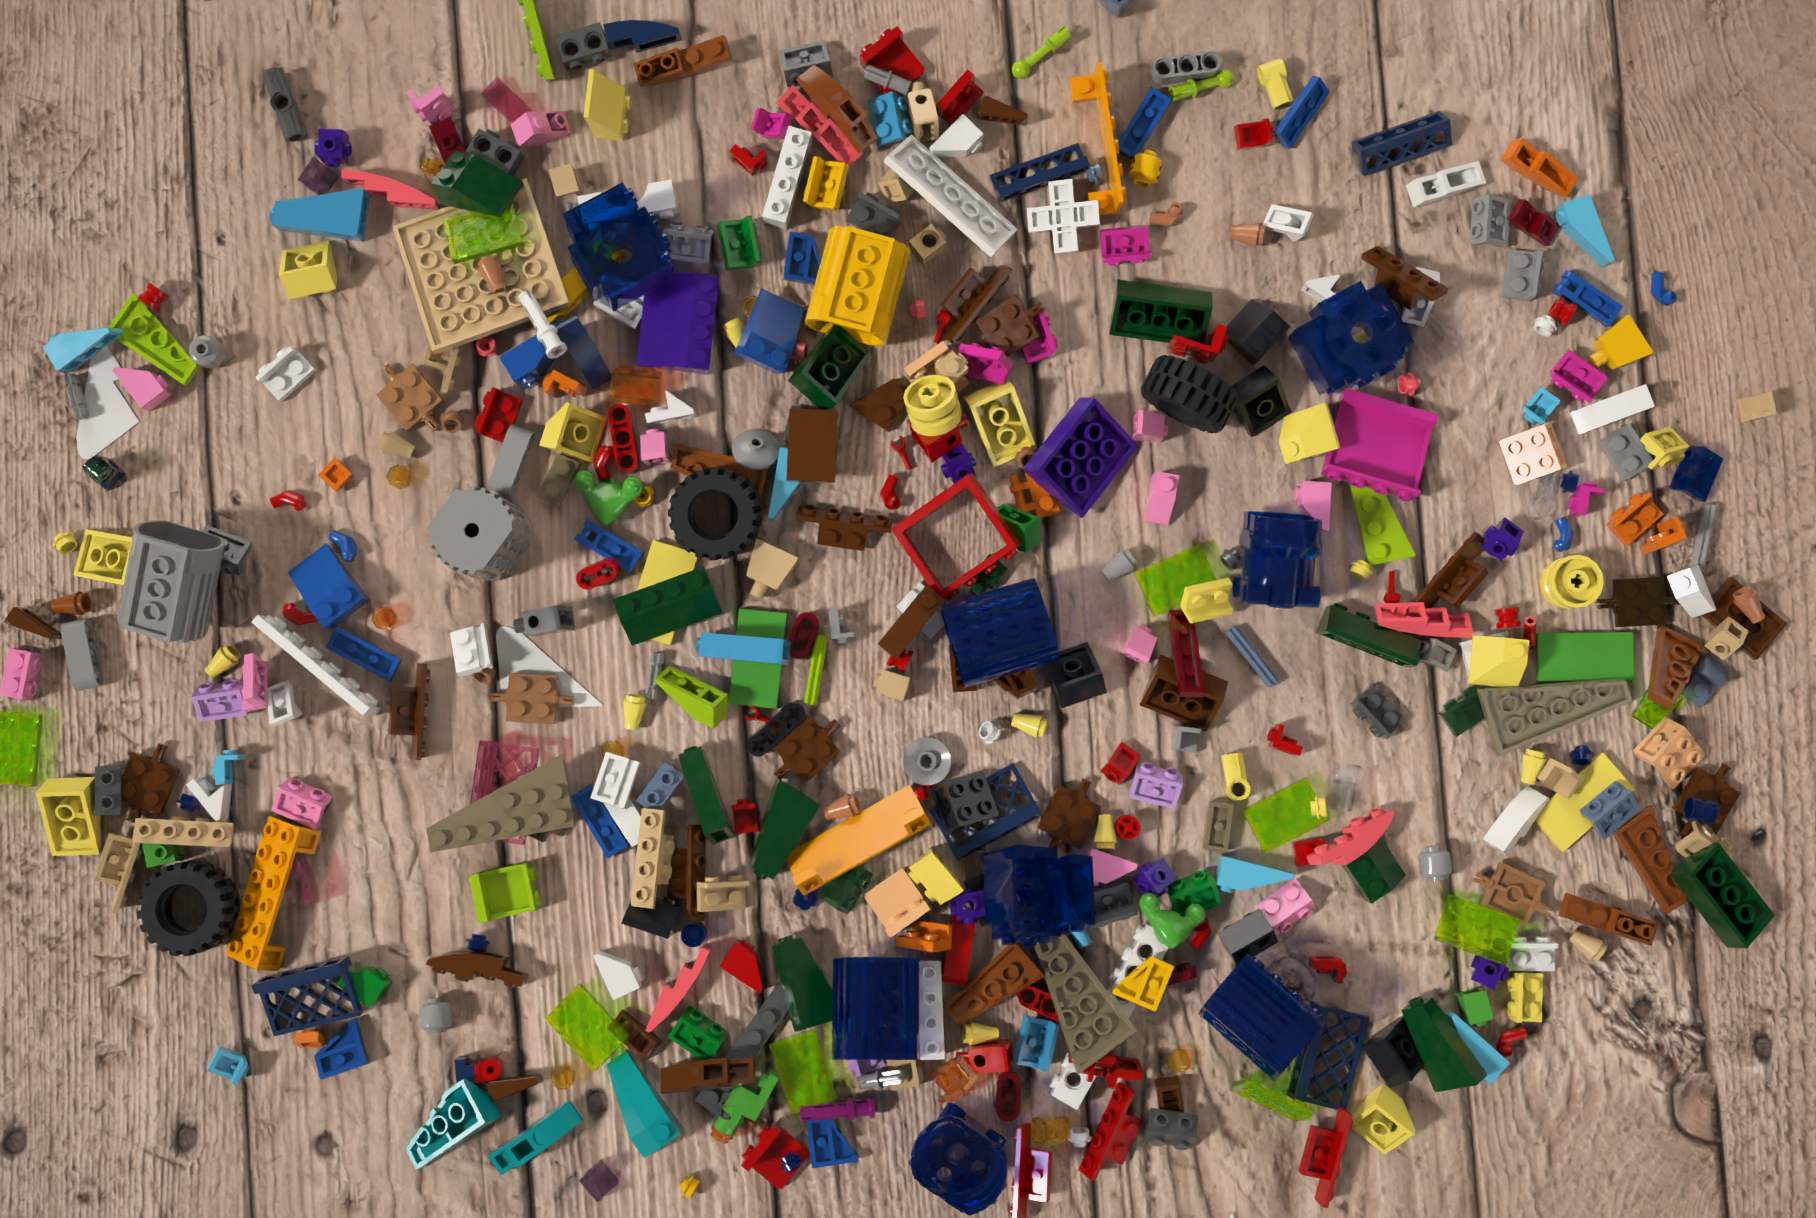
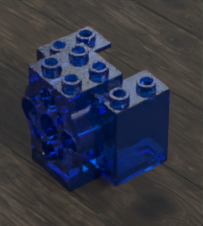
M623 182L562 213L565 227L574 242L567 247L572 263L593 300L596 301L605 296L612 311L672 281V271H674L673 261L669 255L672 252L671 244L664 232L660 234L659 222L653 212L648 213L645 206L638 209L637 198L631 188L626 189ZM625 249L632 253V257L625 263H618L612 259L613 254L618 250Z
M1362 281L1318 303L1309 312L1312 320L1299 326L1288 336L1291 345L1319 395L1327 392L1328 395L1336 392L1346 385L1345 381L1349 388L1355 385L1361 388L1378 378L1376 374L1380 377L1388 374L1399 366L1397 362L1404 358L1403 354L1410 351L1408 346L1414 342L1382 283L1366 290ZM1352 327H1360L1366 332V343H1358L1352 338Z
M1021 844L990 852L989 855H985L982 901L985 906V925L992 926V940H1001L1002 945H1015L1017 942H1022V946H1037V943H1051L1052 938L1069 935L1071 932L1086 931V927L1096 925L1093 856L1071 854L1058 858V848Z

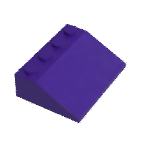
M646 272L636 366L708 375L719 276L692 272Z
M1079 397L1023 470L1041 488L1077 516L1083 518L1135 452L1138 445L1095 398Z

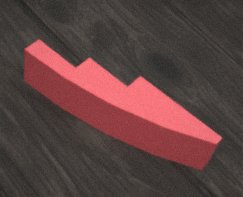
M794 85L775 102L786 114L792 116V120L802 130L812 132L813 140L837 162H844L850 167L862 155L863 152L858 153L831 118H825L812 101L809 102Z
M342 169L341 179L347 184L364 186V190L370 196L387 197V201L393 207L440 209V205L435 199L411 186L368 172Z
M1424 602L1375 604L1379 626L1418 635L1472 638L1473 628L1469 613L1448 614L1446 608H1425Z
M703 945L694 966L685 963L675 985L668 982L664 985L645 1031L650 1033L687 994L702 971L712 948Z

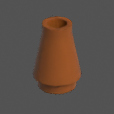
M80 591L53 599L51 602V608L54 613L84 615L91 610L92 606L90 596Z

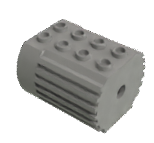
M470 486L468 490L464 491L456 488L427 527L431 531L432 537L429 545L432 549H435L434 554L436 557L442 558L440 561L443 564L448 565V568L485 581H499L505 573L508 575L516 565L514 561L519 554L523 555L529 548V540L534 535L531 521L521 508L485 488L480 489L476 486ZM475 523L479 527L478 535L473 538L468 537L465 533L467 525Z
M149 520L138 523L133 531L117 622L123 625V629L169 643L172 641L188 643L189 641L194 642L196 639L201 640L202 637L204 638L208 633L225 540L220 536L166 520Z

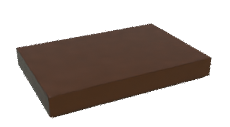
M789 409L787 481L835 483L838 410Z
M1728 577L1712 596L1716 610L1701 616L1715 628L1728 616L1746 628L1749 632L1743 645L1739 648L1751 659L1757 660L1787 623L1761 601L1760 604L1765 618L1760 622L1752 623L1733 602V594L1744 586L1733 577Z

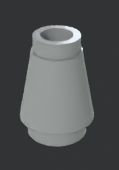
M1127 548L1125 551L1121 550L1102 571L1108 580L1112 581L1135 570L1134 567L1139 563Z

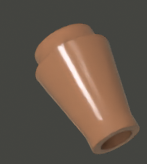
M1260 223L1231 225L1229 239L1254 247L1256 245L1262 246L1265 226H1259Z
M488 256L478 262V271L491 288L493 294L505 291L507 288L504 283L500 260H497L496 256Z
M1751 586L1743 587L1733 594L1734 604L1752 623L1760 622L1765 618L1757 592L1752 590Z
M846 794L834 802L823 806V812L827 820L855 817L857 813H860V805L855 794Z

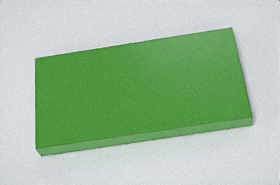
M739 608L736 635L785 639L787 613ZM733 660L729 704L777 709L782 665Z
M1633 632L1536 633V681H1589L1613 678L1635 680Z

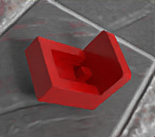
M1269 118L1263 119L1260 122L1237 124L1234 126L1237 150L1264 147L1273 141L1274 129L1270 125Z

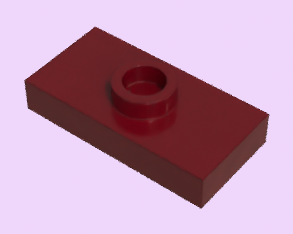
M451 117L429 126L444 163H446L454 150L465 153L466 150Z

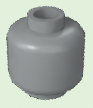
M198 336L192 340L189 346L190 358L204 368L218 367L225 359L224 346L220 341L211 336Z
M1440 845L1425 847L1426 852L1418 855L1421 876L1427 878L1428 881L1446 880L1447 875L1452 873L1450 853L1447 850H1441Z
M442 998L427 999V1004L419 1008L420 1027L422 1030H427V1034L447 1032V1028L452 1025L451 1005L447 1002H442Z

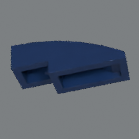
M626 20L603 24L611 50L633 44L638 53L682 40L677 27L664 23Z
M577 315L555 326L593 390L614 379Z

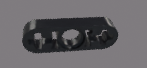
M798 702L786 704L749 737L747 741L748 751L757 757L765 755L803 721L805 717L803 706ZM791 707L793 709L799 708V717L797 719L794 716L788 720V723L791 725L787 727L786 723L779 717L783 715L784 718H787L790 715L789 709ZM775 722L783 726L782 733L777 736L769 732L770 725ZM765 731L767 736L773 741L769 743L768 740H765L761 751L758 748L753 750V741L755 739L758 742L764 738V735L761 733Z

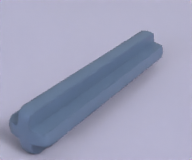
M1237 626L1231 627L1226 632V635L1266 686L1272 687L1278 682V677Z

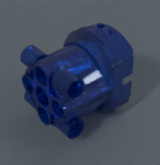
M1244 511L1243 529L1239 539V544L1243 548L1241 576H1235L1233 579V597L1240 598V602L1244 604L1267 605L1274 608H1318L1321 591L1319 586H1313L1315 559L1321 554L1322 520L1317 518L1314 520L1312 516L1301 514Z
M948 1101L937 1120L930 1122L917 1136L908 1164L911 1166L914 1179L921 1186L939 1196L961 1213L964 1212L970 1216L983 1211L991 1204L994 1205L997 1197L1006 1187L1005 1183L1008 1174L1006 1152L1002 1148L1007 1140L990 1128L987 1131L978 1120L967 1116V1113L962 1108ZM942 1135L944 1136V1140L941 1143L933 1142ZM954 1144H962L968 1149V1153L963 1159L954 1160L948 1156V1149ZM980 1160L985 1165L982 1170L976 1171L971 1168L972 1163ZM946 1167L951 1173L948 1177H940L937 1173L938 1170Z

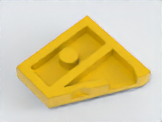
M1149 956L1118 983L1111 993L1156 1012L1174 965Z

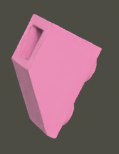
M564 111L525 112L511 124L518 147L539 146L571 133Z

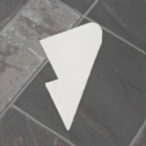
M107 346L91 357L84 393L86 403L84 408L87 407L89 416L86 419L79 420L76 435L77 450L83 459H91L139 422L114 384L119 378L112 370L116 367H121Z
M501 627L497 630L496 643L501 692L506 693L509 673L559 676L558 690L560 695L574 696V700H565L573 701V706L559 705L558 708L602 706L596 698L551 660L523 633H516L511 627Z

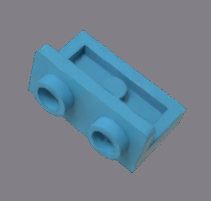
M891 91L868 100L874 132L878 136L876 139L877 146L885 147L895 142L906 140L912 134L913 128L907 114L908 104L902 94Z
M1023 1015L1013 1063L1049 1072L1050 1065L1054 1059L1055 1044L1059 1038L1060 1025L1047 1018Z

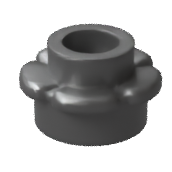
M1224 549L1223 554L1219 557L1223 565L1231 571L1236 567L1240 568L1241 563L1239 561L1242 558L1234 549Z

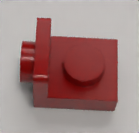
M735 144L729 150L730 157L751 176L756 171L758 173L761 172L767 165V153L763 149L754 159H752L754 157L753 154L745 147L740 148Z
M1276 724L1275 727L1270 728L1267 736V741H1270L1268 747L1293 756L1301 755L1303 747L1297 745V740L1286 736L1283 737V740L1280 739L1284 725Z
M1121 742L1108 762L1102 767L1101 773L1109 781L1120 785L1129 776L1141 755Z
M737 799V804L731 805L734 834L759 832L757 803H751V799Z
M1323 838L1292 842L1295 865L1297 867L1310 865L1307 855L1315 852L1314 848L1317 846L1329 845V843H1326Z
M1309 956V967L1316 970V973L1329 974L1333 970V981L1337 984H1343V978L1347 975L1346 963H1343L1341 958L1338 956Z
M1112 1055V1057H1116L1115 1065L1112 1066V1069H1103V1077L1111 1089L1115 1088L1118 1078L1127 1081H1141L1144 1073L1139 1059Z

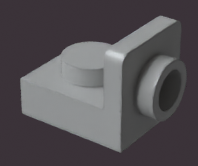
M838 609L828 610L831 640H836L837 644L851 643V638H855V632L840 633V629H845L843 614L838 615Z
M1421 636L1419 660L1448 672L1457 650L1438 639Z

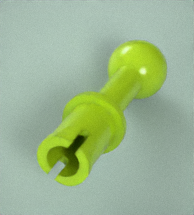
M1062 26L1048 39L1044 38L1045 44L1026 60H1017L1012 65L1014 77L1017 79L1026 78L1030 73V68L1052 51L1056 54V50L1072 38L1069 31Z
M1223 69L1212 78L1195 82L1192 78L1188 79L1186 83L1170 86L1169 91L1173 92L1169 93V97L1174 102L1189 96L1195 98L1198 91L1212 87L1229 88L1234 83V74L1228 69Z

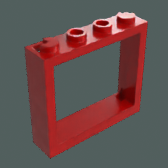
M973 473L964 476L891 528L930 588L942 598L946 597L947 600L959 594L958 588L965 584L969 587L978 581L977 575L985 571L988 574L997 568L998 564L996 562L1003 557L1005 560L1013 557L1018 553L1016 548L1021 546V543ZM969 488L1007 545L943 588L906 531Z

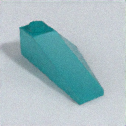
M627 1049L606 1064L629 1138L643 1158L661 1149L682 1132L683 1126Z
M466 1078L444 1092L438 1106L430 1112V1117L424 1126L419 1128L405 1148L416 1170L421 1169L502 1117L488 1093Z

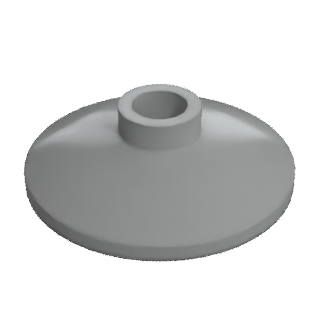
M746 430L740 433L732 444L734 459L738 464L747 469H766L772 466L779 456L780 446L777 439L764 430Z
M919 738L913 741L904 753V770L912 781L920 785L937 784L947 776L950 770V752L941 741L935 738ZM926 756L932 760L929 766H925L922 763L923 758Z

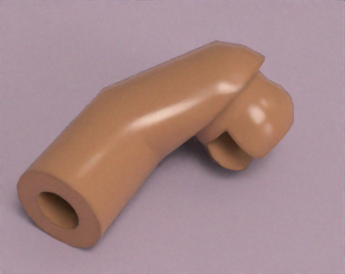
M1175 202L1164 213L1151 212L1149 224L1172 226L1182 217L1183 206Z

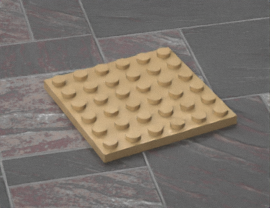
M527 178L522 180V187L501 217L447 206L392 226L434 355L530 321L531 319L518 299V296L524 291H527V294L528 290L533 292L545 315L571 306ZM488 256H496L497 260L501 262L504 283L507 289L498 294H493L491 288L478 271V262Z

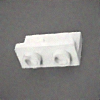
M293 346L281 349L276 355L277 358L271 363L263 365L259 369V374L255 377L280 402L317 371L301 352Z
M1513 936L1511 941H1503V955L1506 960L1505 967L1509 968L1508 971H1555V949L1559 948V943L1551 941V937H1536V941H1527V937Z

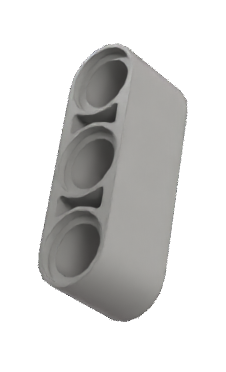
M1215 51L1161 57L1154 63L1151 78L1158 85L1184 83L1191 78L1194 81L1205 80L1217 75L1222 59ZM1204 62H1212L1215 68H1207ZM1181 65H1189L1192 71H1183ZM1163 67L1167 69L1168 74L1161 75L1157 69Z
M513 424L510 425L488 481L487 488L508 497L513 496L532 448L535 432Z
M85 618L63 623L61 625V636L73 688L76 691L102 686L104 682L91 621Z

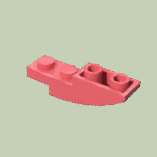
M1382 807L1370 810L1368 812L1369 815L1364 818L1360 816L1349 821L1350 824L1342 828L1344 835L1334 838V843L1330 845L1323 844L1314 848L1315 852L1307 855L1309 864L1325 865L1332 862V865H1347L1367 852L1384 834L1395 815L1394 811L1383 810Z

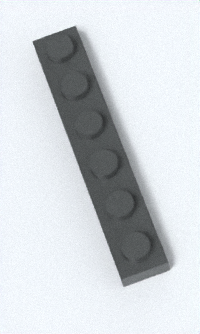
M781 980L776 984L725 1058L731 1060L756 1057L788 1011ZM734 1086L703 1090L696 1097L695 1101L715 1114L723 1092L731 1091Z

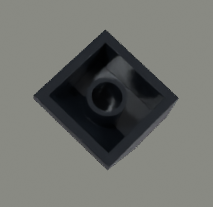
M1251 299L1227 325L1225 334L1229 335L1227 342L1254 366L1291 326L1274 310Z
M1265 365L1230 386L1233 387L1238 396V402L1233 411L1251 437L1291 412L1280 379Z
M1088 642L1043 657L1061 708L1107 693L1102 671Z
M666 896L664 900L656 897L655 909L631 906L630 901L621 924L669 939L674 934L683 906L678 905V900Z
M1400 1016L1373 1034L1363 1046L1367 1056L1371 1059L1389 1088L1412 1081L1424 1066L1404 1016Z

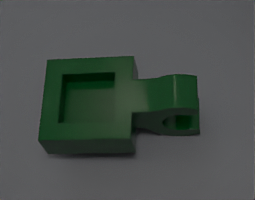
M997 561V568L988 574L983 571L977 575L979 580L972 586L970 592L977 597L986 584L993 588L1008 568Z

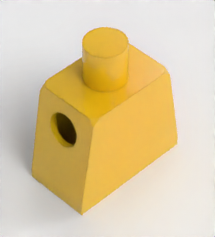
M1630 314L1615 322L1593 342L1597 352L1590 355L1588 359L1590 364L1596 368L1605 364L1611 371L1652 354L1653 351Z

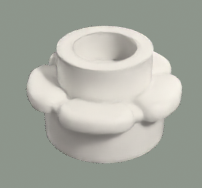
M1543 315L1542 317H1537L1534 321L1533 329L1542 336L1549 337L1557 330L1555 320L1550 316Z
M986 721L981 725L979 737L986 744H992L1000 738L999 723Z
M1074 1127L1070 1129L1068 1141L1073 1143V1146L1085 1147L1087 1142L1092 1140V1137L1089 1136L1088 1128Z

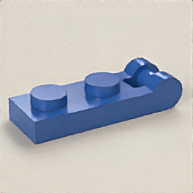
M1565 270L1561 276L1562 281L1555 285L1552 292L1556 296H1561L1568 302L1577 305V308L1605 327H1609L1623 306L1575 273ZM1570 284L1576 287L1574 292L1568 289Z
M586 519L583 523V530L580 534L577 533L574 540L605 558L611 557L616 559L620 567L632 573L644 552ZM595 532L598 534L593 542L588 540L591 533Z

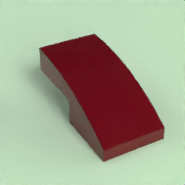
M1518 199L1507 219L1523 233L1544 246L1550 245L1560 227L1547 213H1539L1526 199Z

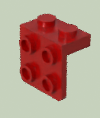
M898 26L892 30L890 28L885 30L876 43H869L861 50L860 65L864 69H866L867 65H872L887 72L891 70L892 74L906 80H911V83L925 72L924 66L903 42V32ZM876 83L884 94L891 91L900 93L888 87L884 89L883 85Z
M1218 324L1211 334L1208 345L1173 335L1167 348L1171 349V353L1174 355L1185 357L1186 354L1195 357L1194 360L1202 364L1212 363L1217 355L1226 347L1229 335L1225 334L1227 326Z
M773 1121L769 1127L765 1125L759 1132L757 1143L754 1146L750 1144L741 1156L744 1159L741 1166L748 1172L753 1168L777 1189H782L808 1158L809 1150Z

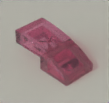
M498 77L481 93L510 123L515 122L525 112L532 111Z
M304 854L295 855L292 864V881L302 880V905L318 903V888L313 870Z

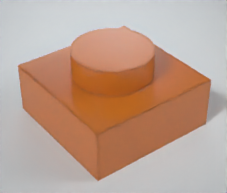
M334 458L318 474L336 492L354 476L337 458Z
M303 1029L302 1033H294L293 1043L300 1048L325 1047V1037L317 1029Z

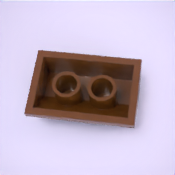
M1160 655L1140 701V706L1206 732L1224 701L1228 681L1202 671L1205 688L1203 698L1179 697L1174 660Z

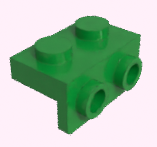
M746 216L742 220L720 221L717 223L726 270L753 268L760 262L761 249L757 246V229L755 223H753L752 216Z

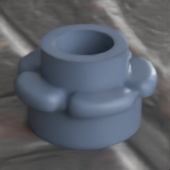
M1098 162L1092 165L1089 163V169L1085 170L1090 183L1095 182L1097 186L1099 182L1104 181L1102 170Z

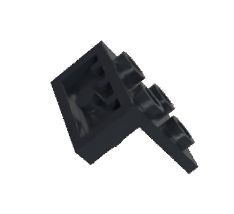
M983 771L943 781L930 789L946 835L954 833L967 825L999 816Z

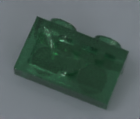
M1471 685L1462 692L1463 696L1458 700L1453 698L1442 705L1444 709L1439 712V715L1455 737H1458L1485 718L1476 691L1478 689H1486L1484 686L1476 687Z
M858 865L824 884L817 896L836 910L848 914L856 907L861 893L870 885L873 873Z

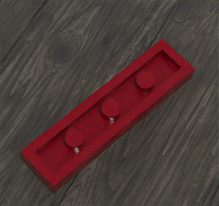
M1169 610L1167 616L1179 697L1203 698L1205 688L1195 623H1190L1182 610Z

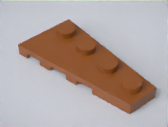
M675 444L670 468L686 476L710 467H724L734 472L737 471L742 474V477L746 480L749 479L753 483L752 487L755 491H758L760 504L762 503L769 467L762 470H751L738 464L733 456Z
M1661 625L1656 631L1647 699L1667 709L1672 708L1685 686V681L1691 674L1692 667L1696 664L1698 656L1705 646Z
M1647 806L1630 818L1612 835L1663 913L1669 914L1685 903L1687 898L1670 876L1674 870L1670 861L1672 857L1669 849H1666L1663 842L1661 827L1656 823L1653 806Z
M1012 941L971 979L966 986L943 1005V1008L955 1023L961 1026L1045 977V975L1018 944Z

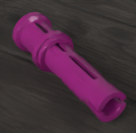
M873 1096L860 1100L848 1098L845 1102L800 1106L801 1122L846 1117L847 1120L851 1121L856 1117L869 1116L870 1119L875 1117Z

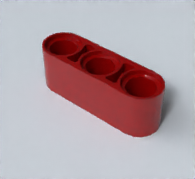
M616 403L608 410L615 462L623 473L632 475L640 468L633 418L625 405ZM619 410L625 411V418L622 421H615V413ZM629 434V442L625 445H620L618 442L619 436ZM626 457L634 459L633 466L630 468H623L622 462Z
M951 915L949 925H952V949L945 952L942 982L966 986L975 923L964 925L963 921L957 922L956 916L952 917Z
M1031 984L1016 993L1017 999L1022 1006L1059 1022L1055 1009L1050 1011L1044 1009L1045 1001L1052 999L1048 990ZM1026 989L1034 991V997L1030 1001H1025L1021 998L1022 992Z

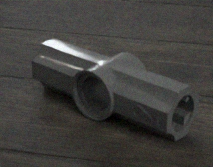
M282 67L267 69L262 75L270 95V105L275 110L286 142L302 140L306 133L298 113V104L293 98L285 72ZM288 101V105L284 109H280L282 102Z

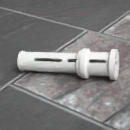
M528 290V294L527 291L522 292L518 299L535 326L537 339L545 346L547 357L553 359L563 355L567 350V346L558 337L557 328L550 325L531 290Z

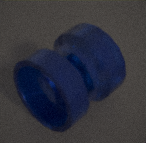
M1693 796L1687 798L1684 804V818L1686 820L1696 821L1699 819L1702 823L1708 824L1715 822L1718 815V804L1715 800L1706 799L1701 801L1700 798Z
M689 922L681 931V939L689 947L701 945L707 936V928L702 922Z

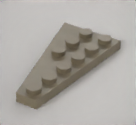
M1623 678L1476 690L1495 751L1499 756L1633 702L1627 680Z
M564 754L426 828L430 853L576 826Z
M1046 913L1029 925L1028 930L1041 969L1045 975V980L1078 1076L1134 1035L1137 1030L1049 913Z

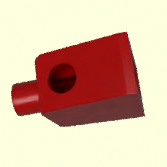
M962 412L961 420L954 429L938 436H924L918 434L912 428L910 419L907 420L913 439L931 463L960 445L962 438L959 430L969 425L965 413Z
M1011 1039L972 1045L966 1052H956L957 1067L970 1066L971 1074L1009 1072L1014 1064ZM979 1055H982L985 1060H982Z

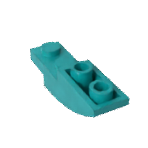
M568 1100L533 1122L526 1130L488 1154V1158L498 1172L503 1175L516 1166L518 1168L545 1150L582 1122L583 1118L573 1103Z

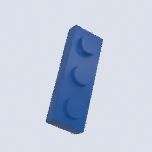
M1312 76L1274 130L1275 137L1283 147L1289 149L1292 147L1330 93L1320 77Z
M1151 87L1118 141L1119 153L1132 160L1137 153L1141 152L1172 100L1170 97Z
M336 627L325 647L388 681H392L402 662V659L341 627Z
M590 784L573 794L571 798L608 859L628 847L629 844L605 804L591 799L594 785Z

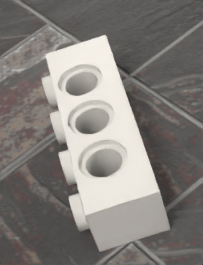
M788 126L762 215L764 224L787 230L812 145V132Z
M940 957L916 958L920 1060L945 1059Z

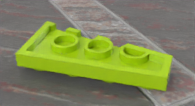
M518 0L520 6L524 5L526 15H523L525 27L527 30L531 29L533 39H529L533 54H538L539 63H536L539 77H544L546 82L554 81L556 76L549 49L545 46V32L538 20L540 18L538 6L535 0Z
M132 293L108 328L122 329L124 333L117 338L118 341L181 384L187 386L200 366L190 358L189 353L151 310L138 299V296Z
M1348 482L1366 562L1373 566L1416 556L1386 495L1375 493L1374 489L1367 487H1354Z

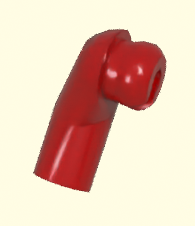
M611 445L600 447L594 458V466L599 481L610 478L606 464L609 458L615 457L613 446Z
M891 474L888 475L880 491V496L885 507L895 510L901 504L894 491L899 478Z
M287 490L270 498L274 509L288 504L294 506L296 511H301L307 505L304 501V496L292 490Z
M289 602L283 606L282 613L284 618L296 625L319 621L312 611L302 613L294 603Z
M1528 616L1524 619V638H1521L1529 640V649H1533L1536 646L1537 620L1533 616Z
M1205 917L1203 923L1195 928L1196 935L1190 943L1191 946L1199 951L1211 935V927L1207 917Z
M1522 1026L1502 1032L1496 1044L1497 1052L1505 1058L1510 1057L1513 1053L1512 1045L1514 1041L1527 1038L1525 1028Z

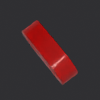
M608 557L585 566L576 575L577 584L582 589L589 590L607 583L619 575L621 570L620 564L616 559ZM606 566L612 567V572L607 571L602 574L601 570ZM595 574V577L591 581L584 579L585 575L589 576Z

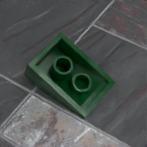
M454 150L430 184L441 205L501 217L522 187L523 182L474 154Z
M833 324L798 365L788 381L820 410H828L837 405L871 353L842 326Z

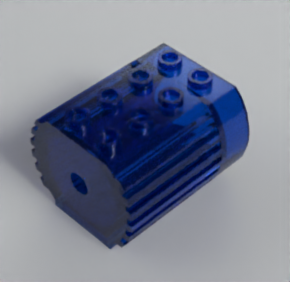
M1035 578L940 606L947 637L965 688L1059 659L1057 641Z
M1247 955L1202 1006L1199 1015L1275 1082L1325 1024L1326 1020L1323 1019V1015L1316 1008L1302 1002L1304 999L1299 993L1294 990L1289 991L1283 985L1284 981L1274 973L1271 975L1264 969L1265 965L1258 958H1251Z
M843 957L833 959L832 1060H919V959L898 957Z

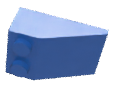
M761 288L734 355L774 374H784L794 350L804 308Z
M560 320L553 324V326H557L563 323V321ZM558 333L557 335L560 338L561 342H564ZM537 334L499 357L512 380L522 389H531L540 383L539 380L545 376L555 358L547 357L546 348L542 342L538 341Z
M327 543L288 572L309 609L324 628H335L370 601V598Z

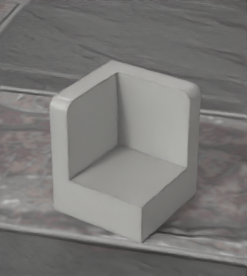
M1174 726L1171 750L1196 753L1198 734H1201V729Z

